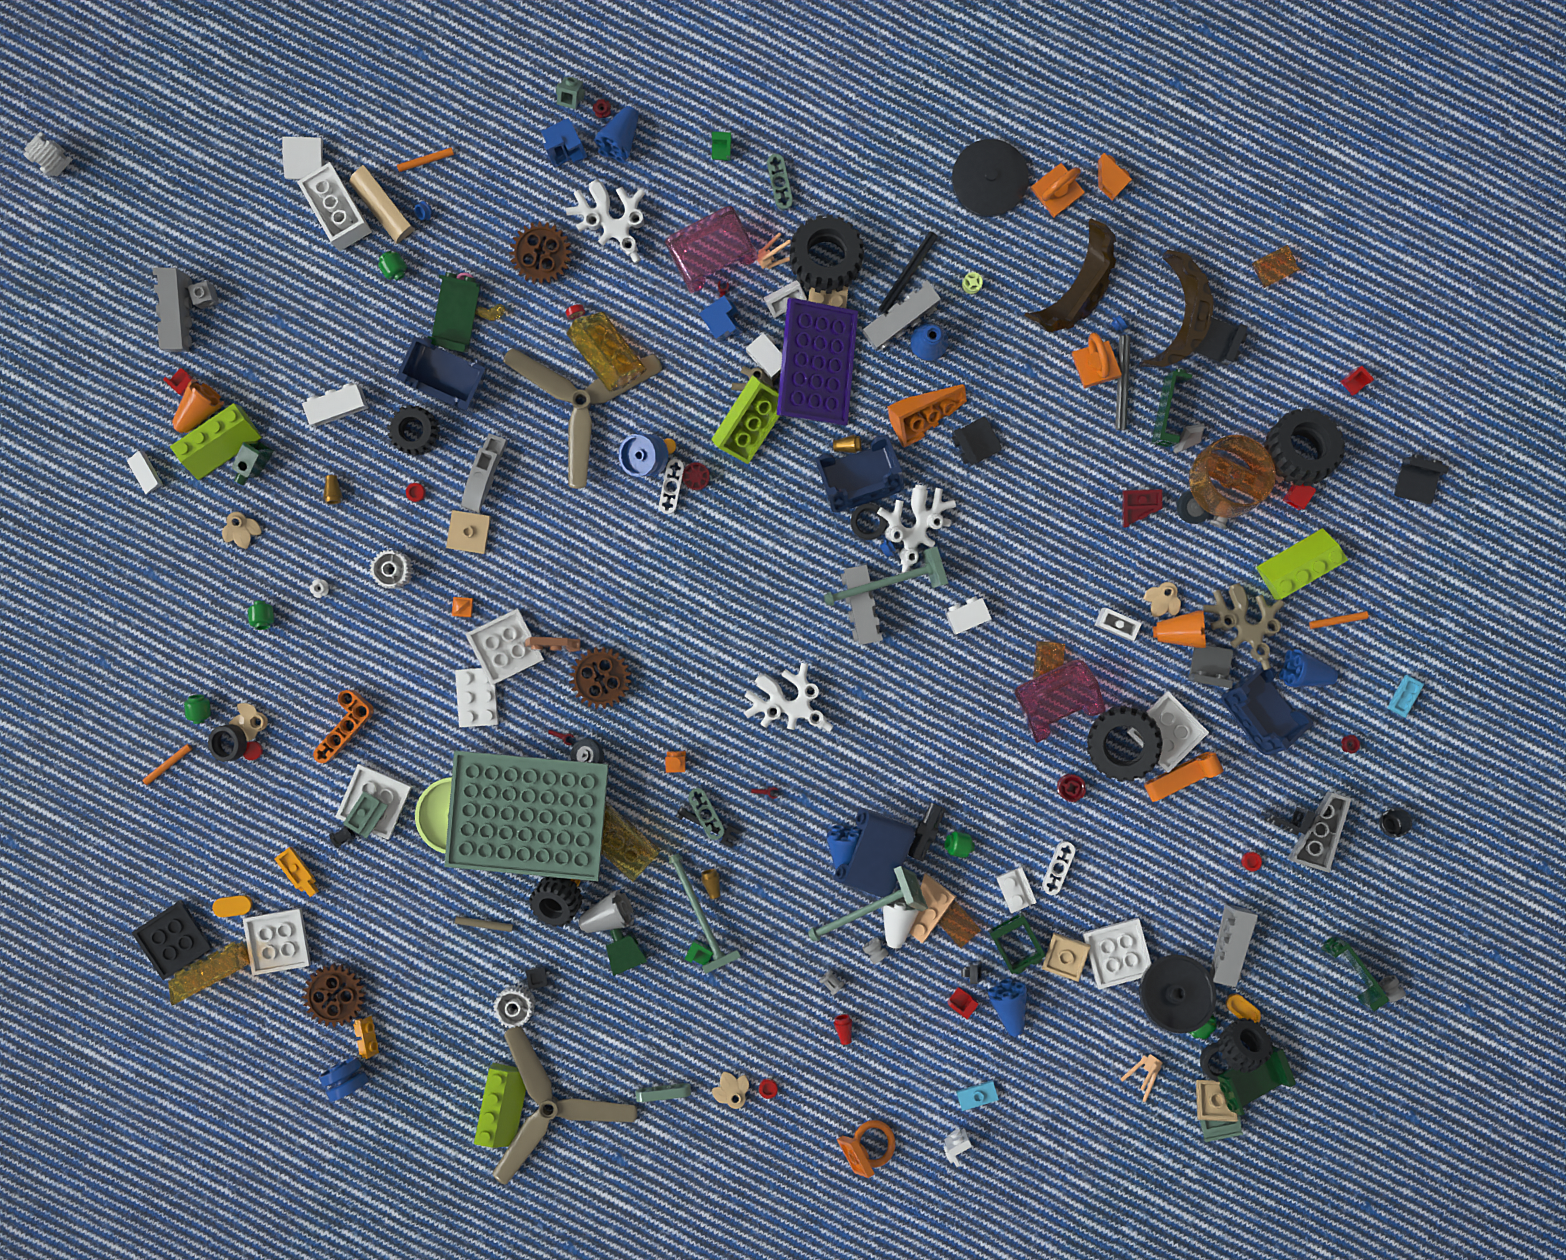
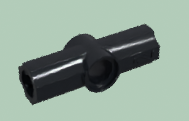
M930 802L923 820L919 822L916 828L915 838L907 855L923 862L930 844L934 842L937 836L938 826L945 813V808Z

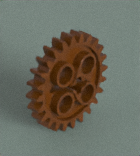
M541 221L538 222V227H535L533 223H531L530 229L524 226V233L518 230L517 232L520 237H513L516 244H510L514 251L509 252L510 256L515 257L510 261L512 264H517L514 266V270H520L518 275L520 277L526 275L525 280L527 282L532 278L534 285L537 283V280H539L541 285L544 284V280L551 284V278L558 281V274L564 276L562 270H569L566 263H572V260L567 256L573 255L572 251L567 250L572 246L570 243H565L568 237H562L564 232L562 230L556 232V225L550 229L549 222L543 227ZM533 238L539 239L538 244L535 246L529 245L530 240ZM550 243H557L555 250H548ZM542 249H543V251H544L545 254H541V256H540V258H539V256H538L537 253H541V251H542ZM527 257H534L532 264H525ZM545 262H553L552 267L550 269H544L543 266Z
M595 647L594 653L587 649V656L581 653L582 660L575 659L578 665L571 666L575 673L569 674L574 677V680H571L569 683L575 684V687L571 690L578 691L575 697L582 696L581 703L587 700L588 707L595 703L596 709L599 708L600 704L606 709L607 703L613 707V700L620 703L619 696L626 697L623 690H630L626 683L632 682V680L627 679V676L631 675L632 672H626L625 670L629 665H623L626 659L619 660L620 653L618 652L613 655V649L606 653L605 647L602 648L601 652H599L598 647ZM603 660L610 662V668L607 671L601 668ZM593 662H596L600 675H605L603 682L608 690V694L605 693L602 682L596 680L598 673L593 666ZM586 667L593 671L591 678H586L583 675V670ZM611 677L616 678L618 681L616 688H611L608 684ZM593 685H597L600 688L598 696H594L591 693Z
M335 963L330 968L328 965H325L323 970L318 968L316 973L310 975L311 979L305 982L308 986L304 987L303 991L307 992V994L303 995L302 998L307 999V1002L303 1006L310 1007L307 1013L313 1012L314 1014L311 1019L313 1020L318 1017V1024L324 1020L326 1027L331 1022L333 1027H336L338 1022L343 1026L346 1021L350 1023L353 1020L352 1017L356 1018L359 1015L357 1011L363 1009L359 1004L366 1002L365 999L361 998L366 995V992L361 991L365 984L359 985L358 982L361 981L362 977L355 978L357 971L352 974L349 973L351 967L343 970V964L336 968ZM330 978L337 980V986L331 984ZM345 982L346 986L323 1008V1004ZM344 991L351 993V999L345 997ZM317 992L324 994V1000L318 998ZM331 1005L338 1007V1013L332 1011Z

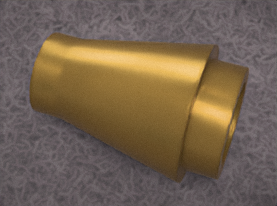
M854 434L833 440L834 452L857 454L858 451H861L860 436H855Z
M325 476L326 481L323 494L325 503H341L343 497L337 476Z
M716 869L703 871L701 873V881L709 894V898L715 899L720 897L719 873H717Z

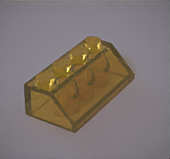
M604 312L575 318L566 333L609 392L626 387L647 370Z
M606 801L601 854L634 882L661 850Z
M234 941L224 946L225 951L221 953L217 950L207 956L208 960L203 963L201 959L190 965L191 969L188 971L182 969L174 973L175 978L168 981L171 1005L179 1003L250 964L249 954L243 941L238 944Z

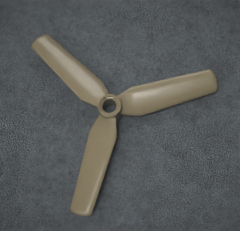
M514 348L510 349L503 359L506 365L554 398L572 403L573 411L568 422V486L574 489H581L587 485L592 421L588 410L591 405L608 402L662 371L660 360L656 355L651 354L594 380L585 390H577L570 380ZM579 397L586 398V402L583 405H578L576 400Z
M522 1026L512 1027L505 1032L504 1037L527 1092L539 1105V1109L525 1120L492 1174L498 1182L504 1185L508 1184L546 1134L549 1121L555 1116L577 1121H636L637 1108L634 1105L573 1098L558 1101L552 1095L551 1081ZM550 1104L554 1110L547 1111L544 1106Z

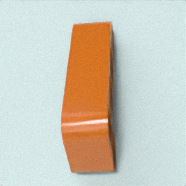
M350 689L339 693L338 703L348 713L314 750L313 756L318 763H326L333 760L372 717L374 712L373 706L357 691ZM347 693L352 696L350 704L345 701ZM361 706H364L367 710L365 716L359 713ZM349 720L354 724L353 730H349L346 726ZM335 735L341 738L339 745L334 742ZM328 750L325 754L327 757L323 758L322 755L324 753L322 751Z
M1208 751L1173 768L1169 773L1165 772L1145 782L1143 785L1151 801L1156 802L1204 777L1211 778L1217 776L1224 769L1216 753Z

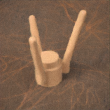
M778 233L758 251L759 254L755 257L762 269L766 267L771 269L776 265L790 261L789 256L772 262L775 260L773 255L789 245L791 240L786 241L770 252L767 249L781 236V233Z
M1151 1054L1148 1057L1143 1056L1121 1078V1081L1126 1080L1139 1067L1145 1064L1143 1068L1149 1073L1141 1086L1143 1091L1148 1084L1143 1102H1146L1163 1062Z

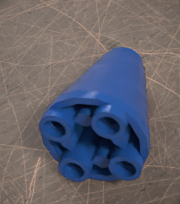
M626 106L596 134L594 142L599 148L598 152L604 157L610 156L620 163H625L629 158L639 120V112L635 108Z
M935 323L919 325L913 331L910 339L912 352L924 361L939 359L948 347L946 331ZM935 334V338H934V339H931V338L929 337V335L932 336V335Z
M1295 649L1286 652L1285 662L1279 672V678L1287 686L1294 688L1328 686L1336 683L1338 672L1333 667L1303 650Z
M834 825L832 830L827 833V842L835 870L841 864H850L862 829L858 826L843 828L841 825Z
M1004 979L1001 981V984L988 989L989 999L1009 1035L1019 1036L1023 1034L1025 1028L1026 985L1025 983L1013 982L1012 979Z

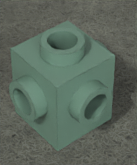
M564 77L562 82L558 83L556 87L557 105L576 109L579 102L583 101L585 96L583 81L577 80L575 77Z

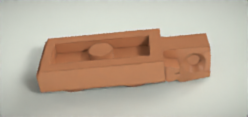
M529 637L525 640V647H531V650H543V647H550L551 651H561L562 648H566L568 652L580 651V639Z

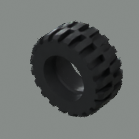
M818 215L815 220L810 218L806 220L805 226L801 224L797 228V232L792 237L789 259L793 274H797L796 279L799 283H805V288L810 290L812 287L817 293L823 290L826 291V294H832V290L836 289V292L842 291L843 286L849 287L852 284V280H856L862 267L864 244L863 240L859 238V231L857 229L853 230V224L850 222L845 223L844 218L841 217L835 219L833 215H827L826 218H822V215ZM830 242L841 248L845 258L836 266L823 267L813 262L808 252L817 243Z
M1309 408L1296 409L1291 413L1285 414L1271 428L1266 436L1267 441L1264 443V449L1267 450L1265 457L1266 460L1269 459L1270 463L1268 465L1271 469H1275V474L1278 477L1282 476L1284 481L1288 483L1292 481L1297 486L1302 484L1304 486H1311L1313 483L1317 484L1328 477L1340 465L1341 459L1345 454L1343 449L1345 447V440L1341 439L1343 436L1342 431L1337 429L1338 425L1335 421L1329 420L1330 417L1325 414L1323 416L1320 414V411L1315 409L1313 411H1310ZM1291 435H1300L1309 439L1317 450V460H1309L1300 456L1293 448Z
M1127 705L1118 708L1113 707L1100 714L1092 724L1087 737V752L1091 757L1090 761L1092 764L1096 765L1100 773L1106 774L1107 778H1115L1120 782H1123V780L1131 782L1136 778L1141 779L1145 777V774L1150 773L1154 766L1158 764L1163 745L1161 730L1154 718H1151L1144 710L1140 711L1137 707L1133 706L1131 708L1127 707ZM1130 726L1141 734L1143 749L1138 757L1130 761H1121L1109 753L1106 739L1114 728Z

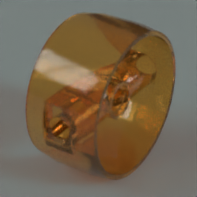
M1228 435L1212 442L1198 454L1189 472V485L1195 500L1204 510L1222 518L1241 516L1259 506L1273 490L1276 479L1275 466L1268 451L1256 440L1243 435ZM1224 450L1234 453L1242 458L1251 470L1211 451ZM1210 477L1219 481L1224 488H1234L1253 497V501L1250 504H1240L1228 500L1216 490Z

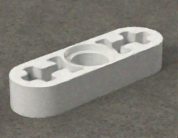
M678 459L670 460L666 467L659 508L664 514H672L677 508L684 465ZM675 463H678V466L681 467V470L676 471V477H679V480L668 478V475H673V470L670 467L674 466ZM670 481L677 484V489L674 492H669L666 489V485ZM665 493L670 496L676 495L675 499L671 498L670 503L673 505V508H669L668 511L663 506V503H667L668 497H664Z
M1062 841L1057 845L1042 882L1043 890L1049 895H1055L1060 891L1074 857L1075 848L1068 841ZM1069 845L1070 853L1065 854L1064 859H1067L1065 863L1063 860L1057 859V857L1060 856L1062 858L1063 851H1061V848ZM1056 863L1063 864L1064 869L1061 873L1054 872L1053 867ZM1052 873L1054 876L1060 877V879L1057 880L1055 878L1054 884L1056 888L1049 890L1047 883H1052L1053 877L1050 876Z

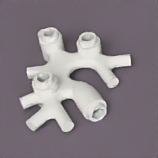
M599 179L589 183V191L597 203L595 208H590L581 190L575 191L574 195L579 204L576 207L566 208L567 216L576 214L584 216V220L576 225L579 232L586 228L597 230L602 226L604 233L598 240L601 245L604 246L610 238L614 237L620 242L622 251L627 256H630L634 263L639 262L641 259L637 253L638 248L634 238L629 236V228H640L644 224L643 215L637 209V205L645 195V192L639 189L633 197H628L623 187L618 188L616 192L624 204L625 213L621 218L614 219L609 214V194L603 182H600ZM635 218H639L638 222H633ZM592 220H597L595 224H591ZM632 244L631 248H626V245Z
M915 485L911 496V507L916 517V524L912 528H906L901 523L904 501L896 500L895 509L892 513L882 507L877 512L889 523V527L885 530V537L893 542H900L901 540L904 542L905 546L899 554L901 564H903L901 573L910 571V566L917 562L919 555L916 548L920 543L930 548L935 545V541L926 534L928 527L933 529H939L942 526L950 527L951 520L943 518L941 512L956 507L955 500L942 502L943 489L935 488L932 508L927 510L925 508L928 494L927 486Z
M801 663L800 671L797 675L792 674L787 669L781 674L798 688V696L793 701L786 700L779 684L767 674L762 673L759 674L754 682L757 684V687L770 695V700L764 701L750 690L745 694V697L753 702V706L746 710L744 714L747 718H750L758 712H764L765 717L760 724L765 728L768 727L772 720L777 719L781 713L788 715V729H795L798 718H805L811 725L819 728L823 727L829 732L833 728V725L826 721L827 718L819 710H813L810 706V700L818 696L819 689L815 684L807 681L808 664ZM812 687L815 691L813 694H808L807 689ZM771 708H775L777 710V713L775 715L770 714L769 711ZM814 714L819 715L817 721L812 720Z

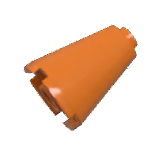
M192 379L188 383L172 420L174 429L179 433H189L224 405V401L221 402L219 400L221 396L213 388L205 383L202 385L197 384L198 380Z
M1203 610L1156 622L1157 626H1153V638H1157L1158 642L1206 648Z

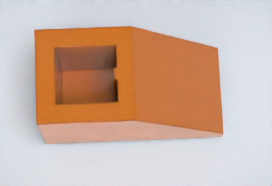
M1103 153L1098 160V188L1113 201L1132 179L1125 169H1121L1116 165V161L1112 156Z

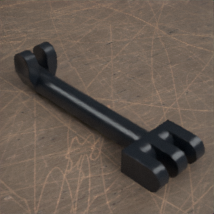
M680 806L675 816L676 818L682 820L684 817L701 826L695 814ZM711 822L705 824L706 827L710 825L712 827V832L718 834V832L720 831L719 828L715 829L713 823ZM728 825L727 829H724L720 843L732 848L734 844L727 840L729 838L736 841L737 837L732 835L731 832L739 834L740 830Z

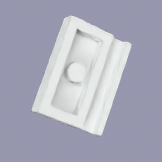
M1022 867L996 877L1010 913L1037 903Z

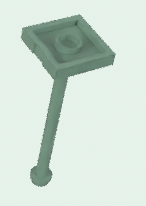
M938 547L922 551L925 562L924 567L835 594L827 592L824 595L826 605L834 606L835 601L925 574L929 575L932 588L948 584Z
M677 853L669 857V864L674 865L714 953V960L702 965L706 974L741 956L737 949L726 955L724 952H721L680 862L683 858Z
M902 866L895 868L894 871L901 890L818 929L816 927L811 928L808 931L810 939L813 942L819 941L821 939L820 936L902 897L905 898L908 906L921 912L928 909L916 874Z

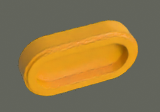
M247 895L222 897L213 903L212 909L218 917L244 915L252 909L253 903Z
M1237 993L1230 994L1227 997L1226 1007L1239 1019H1253L1254 1023L1260 1022V1011L1244 997Z

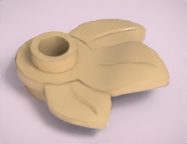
M232 512L227 517V525L222 530V537L226 543L234 540L239 547L247 549L251 541V535H260L262 531L254 519L246 518L241 512ZM233 519H238L240 523L238 525L234 524Z
M1164 582L1159 587L1149 588L1143 597L1144 600L1151 602L1153 617L1162 616L1167 611L1175 616L1181 606V601L1176 596L1178 592L1177 587L1172 582ZM1166 589H1171L1169 595L1164 594Z
M240 703L237 705L240 715L234 717L229 724L239 726L244 731L247 741H250L256 737L258 731H262L267 727L268 720L263 713L257 712L253 705ZM257 718H259V719L261 720V724H260V725H257V724H256V719H257Z
M723 1072L720 1078L721 1087L713 1088L712 1094L719 1103H727L733 1109L741 1108L746 1101L745 1094L749 1089V1081L746 1075L736 1079L731 1073ZM734 1095H737L739 1097V1101L737 1103L733 1101Z

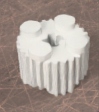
M40 131L24 148L26 152L23 155L34 163L35 161L42 166L40 170L47 176H58L73 159L70 156L66 157L63 154L65 150L54 140H46L44 138L46 135Z
M383 550V552H380V555L377 554V558L374 557L375 561H372L371 569L369 570L372 571L370 575H373V579H376L375 582L378 585L389 589L404 587V585L411 581V574H413L411 566L413 564H410L411 560L406 554L395 550ZM392 565L395 568L393 574L389 572V568H392Z
M508 986L496 998L493 1006L494 1011H496L494 1014L497 1015L496 1018H499L501 1025L509 1026V1028L520 1027V1025L529 1020L534 1012L535 997L530 990L524 989V986ZM513 1003H514V1004H516L518 1007H517L516 1010H515V1009L512 1008L513 1005H510V1004H513Z

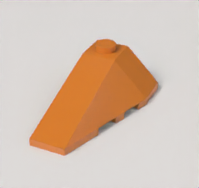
M961 384L905 398L887 406L890 423L901 445L905 448L921 440L925 436L924 433L931 427L935 428L938 426V421L945 415L950 416L967 401L965 386Z

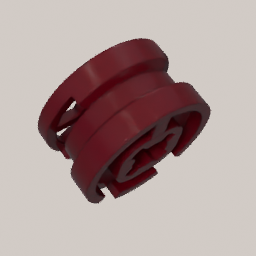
M698 462L687 465L682 474L686 486L695 491L704 489L710 480L708 469Z
M1074 774L1063 775L1058 780L1057 792L1063 799L1069 802H1076L1083 798L1086 793L1085 782Z

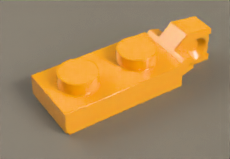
M292 846L274 858L296 889H299L301 892L305 890L309 897L319 892L314 884L316 880Z

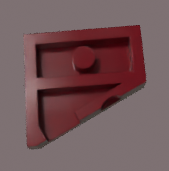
M1162 489L1122 490V527L1124 528L1162 509Z

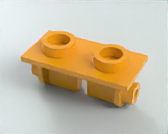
M372 1016L364 1019H355L353 1026L356 1037H362L361 1040L357 1041L359 1055L362 1058L366 1057L368 1059L379 1053Z

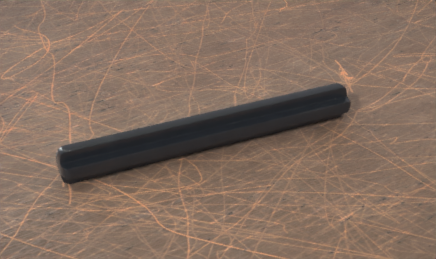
M928 232L879 306L878 310L882 314L888 313V310L893 306L937 240L938 236L934 232Z

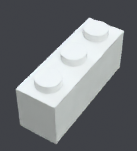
M354 383L346 384L343 386V389L338 391L336 389L326 391L325 395L321 397H309L307 402L302 403L309 425L313 427L368 409L361 386L354 385Z

